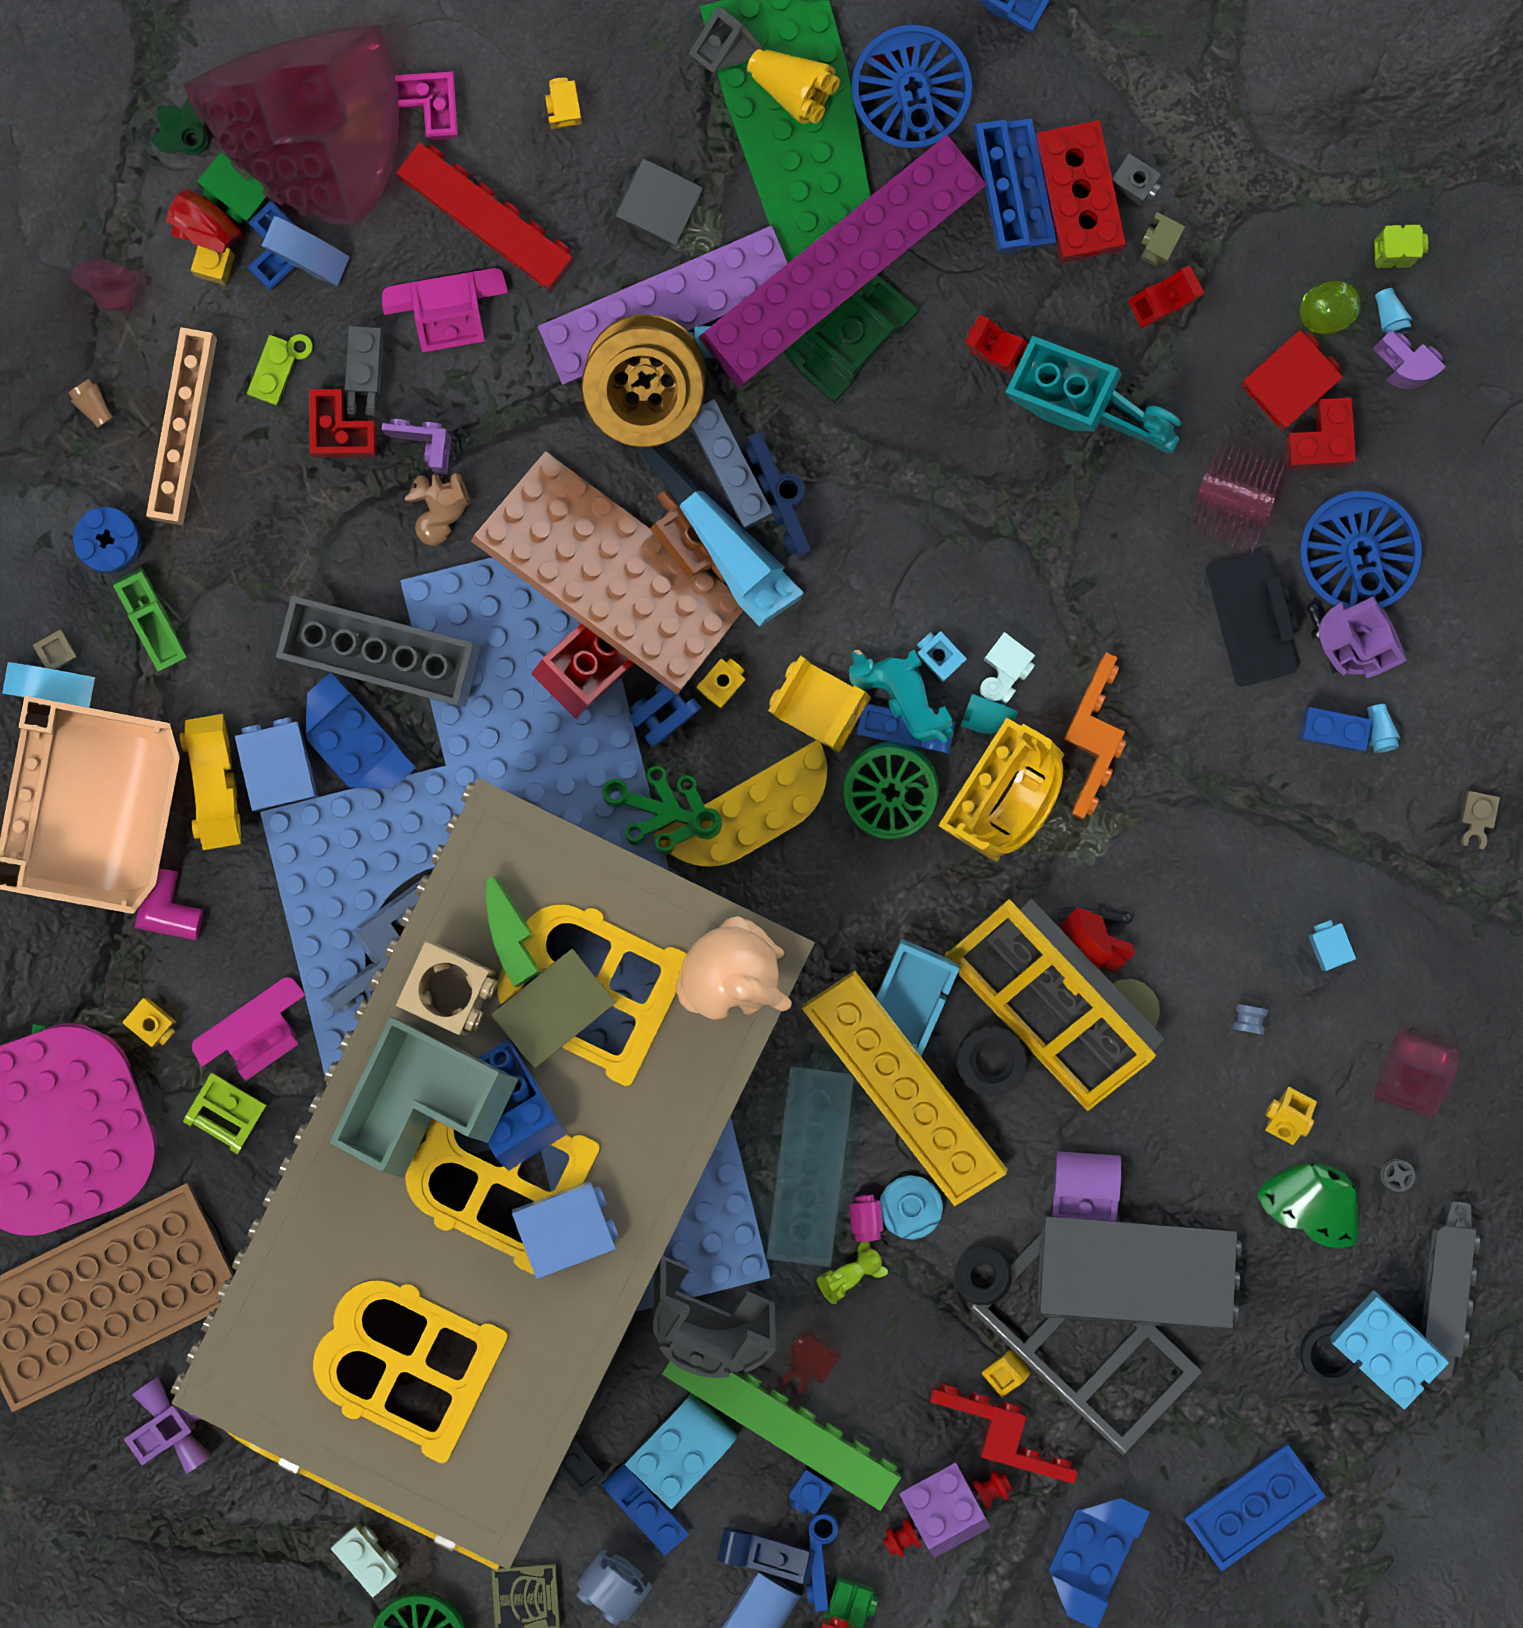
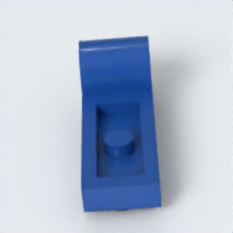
M867 704L860 716L856 734L887 742L903 743L915 748L949 754L952 737L947 738L948 741L945 744L939 739L920 741L911 735L901 716L895 718L891 709ZM952 721V725H953V726H951V729H952V731H953V733H954V728H955V723H956V722H953V721Z
M625 1463L602 1482V1486L664 1555L668 1554L689 1535L686 1528Z
M825 1510L817 1511L809 1520V1550L815 1551L811 1568L812 1583L806 1584L808 1603H815V1612L828 1610L822 1544L833 1541L838 1533L835 1516ZM821 1519H826L831 1522L832 1530L825 1535L818 1534L814 1530L815 1523Z

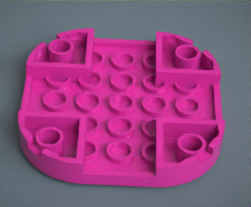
M64 1023L49 1026L39 1032L0 1045L1 1230L25 1236L53 1232L121 1207L135 1197L149 1178L157 1153L155 1129L150 1124L126 1054L107 1034L104 1035L97 1030L89 1028L87 1025Z

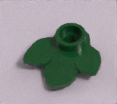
M190 95L186 99L182 110L172 106L157 107V121L162 131L157 133L151 141L160 151L168 154L182 151L187 155H198L207 148L209 137L204 129L207 113L202 103L196 97ZM197 135L198 142L195 145L188 144L189 136Z

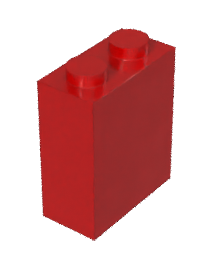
M1301 330L1240 384L1281 432L1343 378L1339 373L1341 368L1338 363L1330 356L1325 358L1318 350L1320 347L1318 341L1310 333L1304 334Z

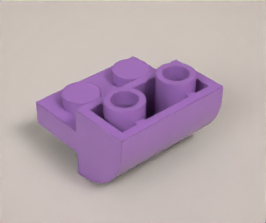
M1391 330L1372 348L1394 370L1386 379L1390 384L1402 389L1418 388L1428 383L1446 367L1441 362L1443 357L1436 349L1431 346L1427 348L1422 344L1413 352L1410 349L1411 343L1401 333L1395 334Z
M1056 1151L1052 1217L1116 1222L1121 1187V1156Z

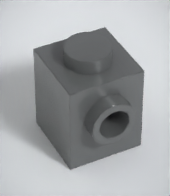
M1129 153L1112 178L1116 191L1141 206L1145 199L1151 202L1160 189L1161 185L1157 181L1161 174Z

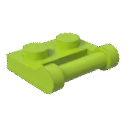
M212 1072L183 1122L190 1127L193 1125L197 1126L229 1145L232 1152L239 1154L266 1109L267 1104ZM203 1107H207L239 1126L241 1130L238 1135L201 1115Z

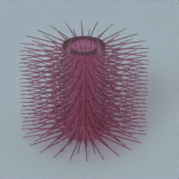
M1227 444L1216 472L1213 473L1211 469L1219 449L1218 446L1209 471L1206 470L1195 501L1198 502L1189 528L1199 502L1204 503L1195 531L1206 504L1210 506L1200 537L1212 507H1215L1216 511L1207 538L1218 510H1223L1213 540L1225 511L1229 512L1220 541L1231 514H1235L1226 541L1227 544L1237 517L1240 516L1241 521L1234 537V545L1243 520L1246 518L1248 521L1238 547L1239 550L1252 520L1254 523L1245 547L1246 551L1257 523H1260L1252 547V554L1263 525H1266L1276 498L1275 492L1284 465L1280 470L1272 493H1269L1278 462L1272 472L1267 489L1264 491L1262 488L1271 461L1258 489L1256 485L1265 457L1252 487L1249 484L1259 454L1248 482L1244 484L1243 481L1253 453H1251L1241 481L1238 482L1236 480L1246 451L1235 478L1232 480L1230 477L1239 450L1227 478L1224 477V473L1233 447L1222 475H1218L1217 473Z

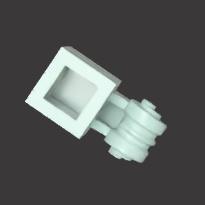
M1005 632L983 659L997 670L998 676L997 678L990 677L985 679L980 686L982 698L1000 702L1004 706L1016 691L1011 686L1017 678L1020 677L1024 680L1035 666L1030 662L1035 655Z

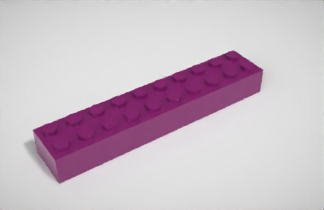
M948 135L944 136L709 327L698 338L737 387H740L986 186L985 181Z

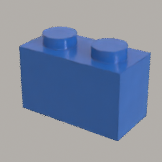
M1308 707L1303 712L1298 740L1362 753L1367 749L1372 720Z

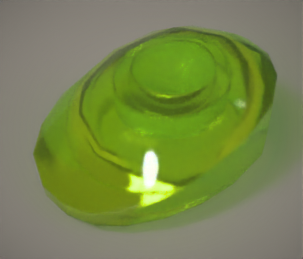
M1342 281L1325 282L1316 286L1305 295L1301 302L1300 316L1302 322L1311 331L1321 334L1343 330L1353 323L1360 313L1361 301L1359 294L1350 284Z

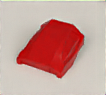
M189 189L176 194L168 209L166 222L172 225L171 234L177 238L190 240L195 245L220 253H224L226 248L235 242L244 240L245 232L227 214L200 194Z

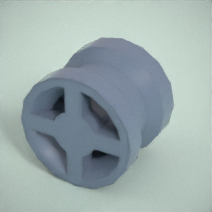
M1237 1004L1238 1018L1233 1023L1232 1029L1264 1035L1265 1028L1262 1024L1263 1019L1268 1015V1010Z

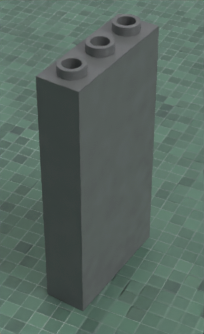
M1045 1217L1041 1220L1036 1316L1228 1331L1233 1328V1324H1237L1239 1315L1238 1304H1234V1291L1238 1292L1240 1287V1273L1235 1272L1236 1259L1239 1260L1241 1257V1240H1237V1232Z

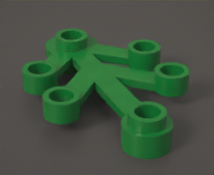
M660 766L651 767L647 772V779L649 784L656 788L662 802L628 792L626 784L618 779L609 780L602 788L603 799L608 806L617 808L627 805L656 815L639 824L632 823L625 829L626 840L632 845L641 844L646 835L676 821L686 824V826L671 834L661 833L656 837V849L663 855L672 853L675 845L694 836L707 840L716 837L721 831V816L716 810L705 808L697 792L696 781L691 776L685 775L679 778L677 788L681 796L687 797L693 812L679 807L667 783L666 772ZM654 773H661L663 775L659 781L651 779ZM689 782L693 786L690 790H683L681 788L682 784ZM613 792H620L622 794L618 800L610 798ZM703 821H710L712 826L708 829L702 828L700 825ZM638 830L641 834L638 838H631L629 836L630 832ZM662 840H669L671 842L667 848H662L659 844Z

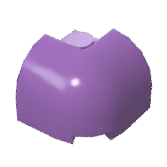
M1374 597L1348 609L1341 602L1330 609L1322 619L1319 627V638L1323 650L1336 670L1343 676L1346 673L1352 675L1365 674V677L1369 678L1407 661L1398 635L1383 608H1380Z

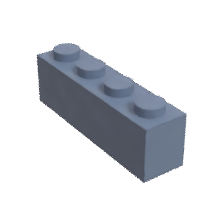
M715 399L702 405L691 428L744 530H747L773 517V512Z

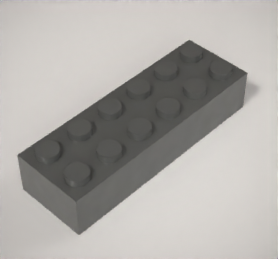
M291 595L275 658L466 707L482 645Z

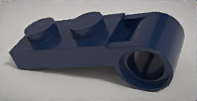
M724 1527L717 1560L730 1565L746 1566L806 1584L809 1582L815 1551L741 1529Z

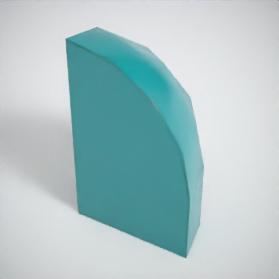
M972 694L960 726L976 732L992 734L998 732L1006 718L1014 721L1018 712L1002 704Z

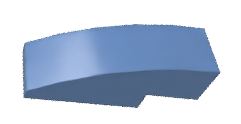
M274 216L262 244L263 247L292 266L301 268L315 278L338 286L349 260V256L337 248Z

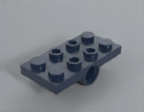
M761 431L750 435L749 445L745 446V452L752 468L759 467L761 475L758 476V482L764 496H771L774 504L770 505L777 527L780 525L784 526L786 534L783 535V541L790 556L796 554L798 561L810 556L811 549L795 514V510L802 505L804 500V483L800 477L792 473H785L779 476ZM789 486L796 490L797 495L792 499H785L780 495V490Z

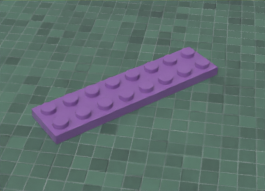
M769 226L538 326V329L560 381L564 386L583 377L591 345L598 335L615 321L634 314H653L675 321L688 332L693 331L695 326H704L722 318L788 263L772 226Z

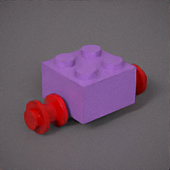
M954 1463L899 1493L915 1524L912 1526L909 1519L906 1518L903 1520V1528L896 1532L890 1528L885 1530L887 1536L883 1538V1542L890 1555L892 1556L897 1553L901 1559L904 1557L905 1548L911 1545L916 1546L918 1549L921 1548L923 1545L919 1537L922 1536L928 1550L936 1558L989 1529L991 1526L979 1506L980 1500H982L988 1511L992 1509V1501L996 1498L1010 1499L1007 1492L1013 1489L1004 1472L997 1475L995 1470L991 1471V1479L983 1484L977 1480L973 1481L972 1483L978 1492L977 1494L975 1491H971L961 1470Z

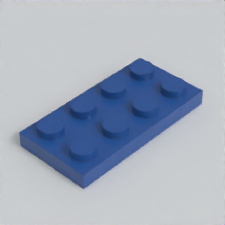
M1285 1443L1183 1518L1222 1572L1326 1496L1289 1444Z

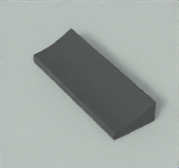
M1030 899L1019 910L1148 1047L1154 1051L1164 1040L1160 1033L1049 916ZM1010 919L986 939L1019 975L1043 955ZM1051 965L1034 979L1029 986L1069 1027L1089 1011L1092 1006L1079 993L1075 996L1063 984L1062 981L1065 978ZM1100 1018L1078 1036L1112 1073L1136 1055L1103 1018Z

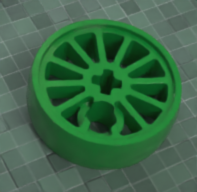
M883 742L863 750L851 762L843 782V801L850 818L866 833L883 839H899L914 834L931 819L938 803L939 783L934 767L919 750L903 743ZM882 755L886 756V775L882 774L873 758ZM891 755H899L905 758L897 775L892 774ZM913 761L920 769L903 780L901 776L908 762ZM868 763L879 781L860 773L859 770L864 764ZM925 775L928 784L917 780V778ZM857 778L875 787V789L855 790L853 788L854 779ZM889 783L895 784V790L900 791L894 792L893 797H888L887 791L882 789L888 788ZM917 787L924 794V797L921 801L913 803L906 798L905 793L909 788ZM876 796V798L862 807L857 806L854 797ZM881 803L874 820L868 819L863 814L876 804ZM886 807H889L890 826L878 824ZM894 807H898L908 823L902 825L895 824ZM906 808L912 811L922 810V812L916 818H912Z
M424 1591L408 1592L395 1597L381 1609L372 1625V1628H394L386 1624L387 1618L394 1614L403 1628H429L430 1619L434 1610L437 1609L446 1618L433 1628H442L448 1623H451L453 1628L466 1627L460 1613L449 1601L437 1594ZM417 1604L430 1606L423 1624H419ZM407 1605L411 1606L413 1626L409 1625L399 1611V1608Z

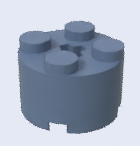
M602 1549L578 1580L577 1585L580 1590L577 1596L583 1603L589 1606L594 1604L602 1610L603 1616L607 1621L614 1625H619L621 1621L626 1622L630 1620L652 1590V1585L650 1582L646 1586L641 1581L644 1574L629 1561L616 1553L612 1558L605 1556L608 1550Z

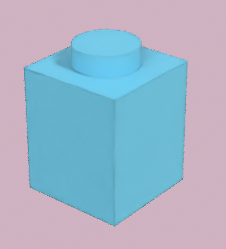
M1328 920L1313 926L1315 932L1309 934L1308 937L1322 971H1327L1356 959L1342 923L1333 925L1332 920Z

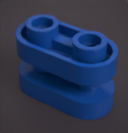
M660 683L655 688L657 692L655 696L648 701L643 697L630 708L633 714L629 719L634 726L638 728L645 723L651 730L645 736V739L652 748L665 740L702 709L695 698L687 703L681 698L680 694L686 689L685 686L677 695ZM670 703L676 712L661 723L655 714Z

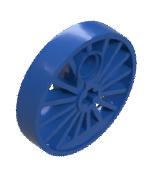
M921 25L898 26L875 37L859 55L851 77L852 101L862 123L879 139L905 148L928 146L940 141L944 136L953 132L964 118L972 94L971 72L962 51L945 34ZM934 41L918 67L921 44ZM942 43L951 53L925 72V69ZM913 46L911 64L909 65L906 48ZM899 50L902 67L891 51ZM884 54L896 73L870 56ZM953 59L956 60L960 72L929 78ZM864 61L892 78V80L860 75ZM909 78L912 82L918 83V88L914 89L913 96L911 91H905L904 85L909 83ZM962 78V92L931 87L934 84ZM861 81L891 86V88L859 96L858 84ZM930 93L961 98L957 111L937 100ZM893 94L891 98L868 115L865 114L861 102ZM897 101L881 130L877 129L871 120ZM932 105L953 117L945 127L942 126L935 116ZM916 109L922 110L926 116L925 123L921 127L914 126L911 121L912 112ZM901 110L902 119L899 138L895 139L886 135ZM934 126L938 133L926 138L925 131ZM907 129L911 132H917L919 140L906 141Z
M1370 491L1343 493L1331 498L1320 506L1305 526L1299 549L1303 575L1310 588L1326 603L1334 607L1341 603V601L1337 600V597L1351 576L1352 584L1349 604L1342 602L1346 609L1356 605L1357 595L1368 599L1374 597L1376 600L1375 595L1380 593L1382 589L1389 598L1378 603L1380 608H1384L1397 601L1413 584L1418 574L1422 557L1420 535L1411 516L1394 500ZM1382 508L1368 533H1366L1369 511ZM1388 510L1399 518L1377 536L1373 537ZM1361 513L1358 532L1354 515ZM1340 518H1347L1350 532L1340 521ZM1331 521L1342 537L1320 524ZM1402 524L1409 535L1400 539L1378 543ZM1311 530H1315L1340 546L1308 541ZM1411 542L1412 556L1381 552L1382 549ZM1358 544L1361 549L1366 548L1367 554L1363 556V561L1360 555H1354L1353 550L1358 548ZM1307 548L1340 554L1308 562ZM1380 559L1411 563L1408 575L1403 574ZM1342 560L1340 564L1317 581L1313 577L1310 568ZM1347 567L1330 596L1320 586ZM1383 571L1403 582L1396 592L1385 580ZM1368 574L1375 579L1376 586L1373 591L1365 590L1362 587L1361 578L1363 575Z

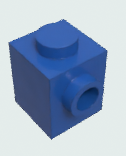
M805 1465L788 1490V1497L792 1499L790 1505L805 1515L808 1511L815 1515L833 1489L832 1482Z

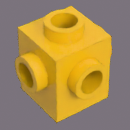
M1288 1087L1279 1101L1273 1099L1265 1114L1269 1118L1265 1131L1294 1145L1300 1135L1306 1137L1314 1123V1120L1311 1118L1317 1101Z

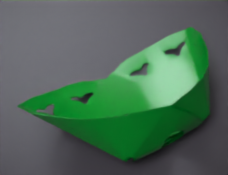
M1318 1163L1293 1165L1267 1180L1258 1190L1257 1195L1264 1209L1282 1225L1289 1228L1303 1229L1313 1241L1327 1247L1346 1248L1356 1244L1359 1233V1208L1356 1187L1351 1183L1346 1174L1334 1166ZM1328 1171H1331L1333 1173L1335 1172V1174H1337L1340 1179H1331L1328 1175ZM1266 1193L1269 1195L1274 1194V1204L1271 1203V1199L1266 1196ZM1291 1209L1295 1218H1291L1289 1214H1283V1211ZM1327 1228L1328 1236H1325L1323 1232H1318L1317 1229ZM1346 1233L1349 1237H1351L1350 1240L1347 1238L1339 1240V1238L1344 1236Z

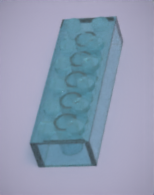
M790 1065L767 1259L831 1267L854 1082L852 1073Z

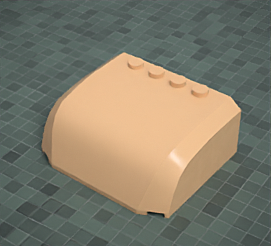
M24 696L18 727L21 729L0 836V890L134 914L156 885L180 757L170 723Z

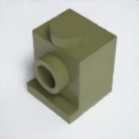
M1157 212L1151 222L1156 228L1149 226L1141 241L1146 246L1141 259L1154 266H1158L1159 263L1165 266L1185 226Z

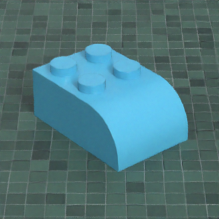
M690 1392L626 1459L625 1465L672 1509L735 1442L738 1434L702 1399Z

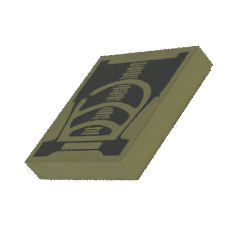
M556 1563L511 1566L509 1570L504 1567H499L498 1570L491 1569L495 1628H560Z

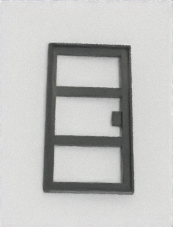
M1041 1232L1010 1264L1012 1282L1039 1255ZM972 1303L969 1308L1122 1455L1128 1452L1130 1447L1202 1372L1154 1325L1134 1324L1137 1327L1134 1332L1080 1389L1074 1392L1034 1353L1065 1318L1048 1317L1023 1343L988 1309L990 1305H976ZM1148 1337L1183 1372L1128 1431L1121 1436L1086 1401Z

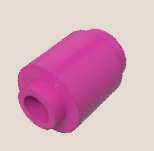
M874 1194L854 1196L855 1201L849 1203L851 1231L852 1234H855L856 1242L880 1240L881 1231H884L881 1200L874 1199Z

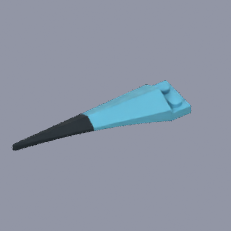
M636 447L658 475L696 531L723 576L737 604L759 627L801 599L804 592L783 572L785 567L657 447Z

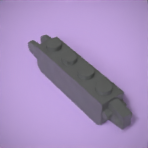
M1450 1201L1444 1224H1438L1432 1229L1420 1332L1445 1355L1449 1362L1435 1377L1441 1381H1447V1379L1452 1377L1455 1357L1462 1358L1463 1350L1467 1351L1469 1346V1331H1465L1466 1319H1470L1473 1312V1300L1469 1299L1470 1286H1475L1477 1276L1476 1268L1472 1267L1474 1254L1478 1255L1480 1249V1236L1476 1235V1229L1472 1228L1471 1204Z

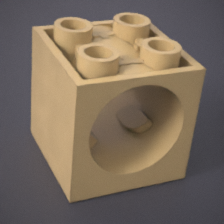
M425 941L396 1006L453 1033L468 1035L470 1031L478 1029L484 1016V1012L480 1011L484 1000L492 998L499 981L494 979L497 971L437 943ZM449 964L461 967L468 974L466 978L472 988V996L466 1008L461 1007L452 1011V1016H446L434 1008L431 993L428 991L429 982L433 974L449 969Z

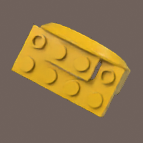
M1006 718L938 826L997 862L1000 856L1013 852L1026 844L1037 833L1049 816L1060 792L1063 779L1062 758L1065 754L1049 738L1025 724L1020 726ZM1025 767H1031L1045 776V780ZM1018 772L1014 780V783L1012 784L1007 795L1000 803V805L997 807V809L991 814L993 808L995 807L1001 795L1003 794L1008 784L1014 777L1015 773ZM991 823L1006 831L1007 833H1009V835H1006L998 829L994 828L993 826H991Z

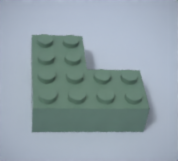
M390 1016L331 1138L330 1144L384 1173L404 1178L432 1118L467 1137L488 1143L518 1079L411 1023Z

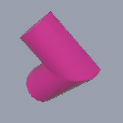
M453 71L390 76L393 109L424 107L425 134L429 140H450L458 137Z
M159 868L156 885L138 907L134 928L198 941L204 909L174 904L173 899L179 872Z

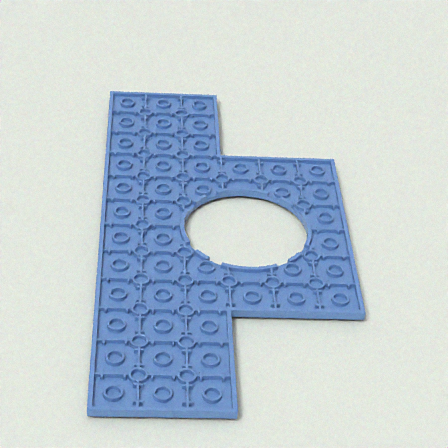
M493 557L400 580L412 627L482 645L466 707L429 698L446 766L407 775L393 789L353 788L260 812L325 1075L331 1063L340 1061L344 1051L339 1049L340 1044L347 1031L355 1030L359 1020L354 1017L362 1000L370 999L372 991L369 993L363 991L355 997L357 1002L342 1013L339 1010L336 1012L329 1011L321 1001L367 966L366 953L351 933V930L380 910L387 898L399 886L412 877L435 867V864L431 863V859L438 845H445L450 836L446 829L453 814L457 813L460 815L466 802L461 801V798L469 782L475 784L478 778L670 871L666 855L659 853L656 849V839L653 834L660 831L659 829L646 835L641 844L632 845L626 840L625 829L628 825L632 823L639 824L656 815L627 805L617 808L610 807L605 803L602 795L604 784L609 780L618 779L626 784L628 792L652 799L634 726L629 719L631 714L622 678L579 718L575 719L531 673L541 659L581 623ZM613 792L610 798L618 800L622 794L620 792ZM633 830L629 836L631 838H638L641 832ZM563 923L554 927L552 932L555 939L557 960L573 948L597 977L611 949L610 941L576 924ZM628 951L624 953L610 981V988L614 992L639 1004H644L648 1000L661 974V968L658 964ZM612 1006L577 1034L576 1037L612 1055H620L635 1027L636 1020L633 1016ZM731 1116L663 1253V1256L689 1266V1272L676 1291L690 1297L771 1278ZM454 1130L456 1142L466 1152L475 1154L491 1150L488 1143L467 1137ZM549 1145L541 1150L552 1192L555 1190L569 1162V1155ZM654 1274L636 1311L653 1307Z

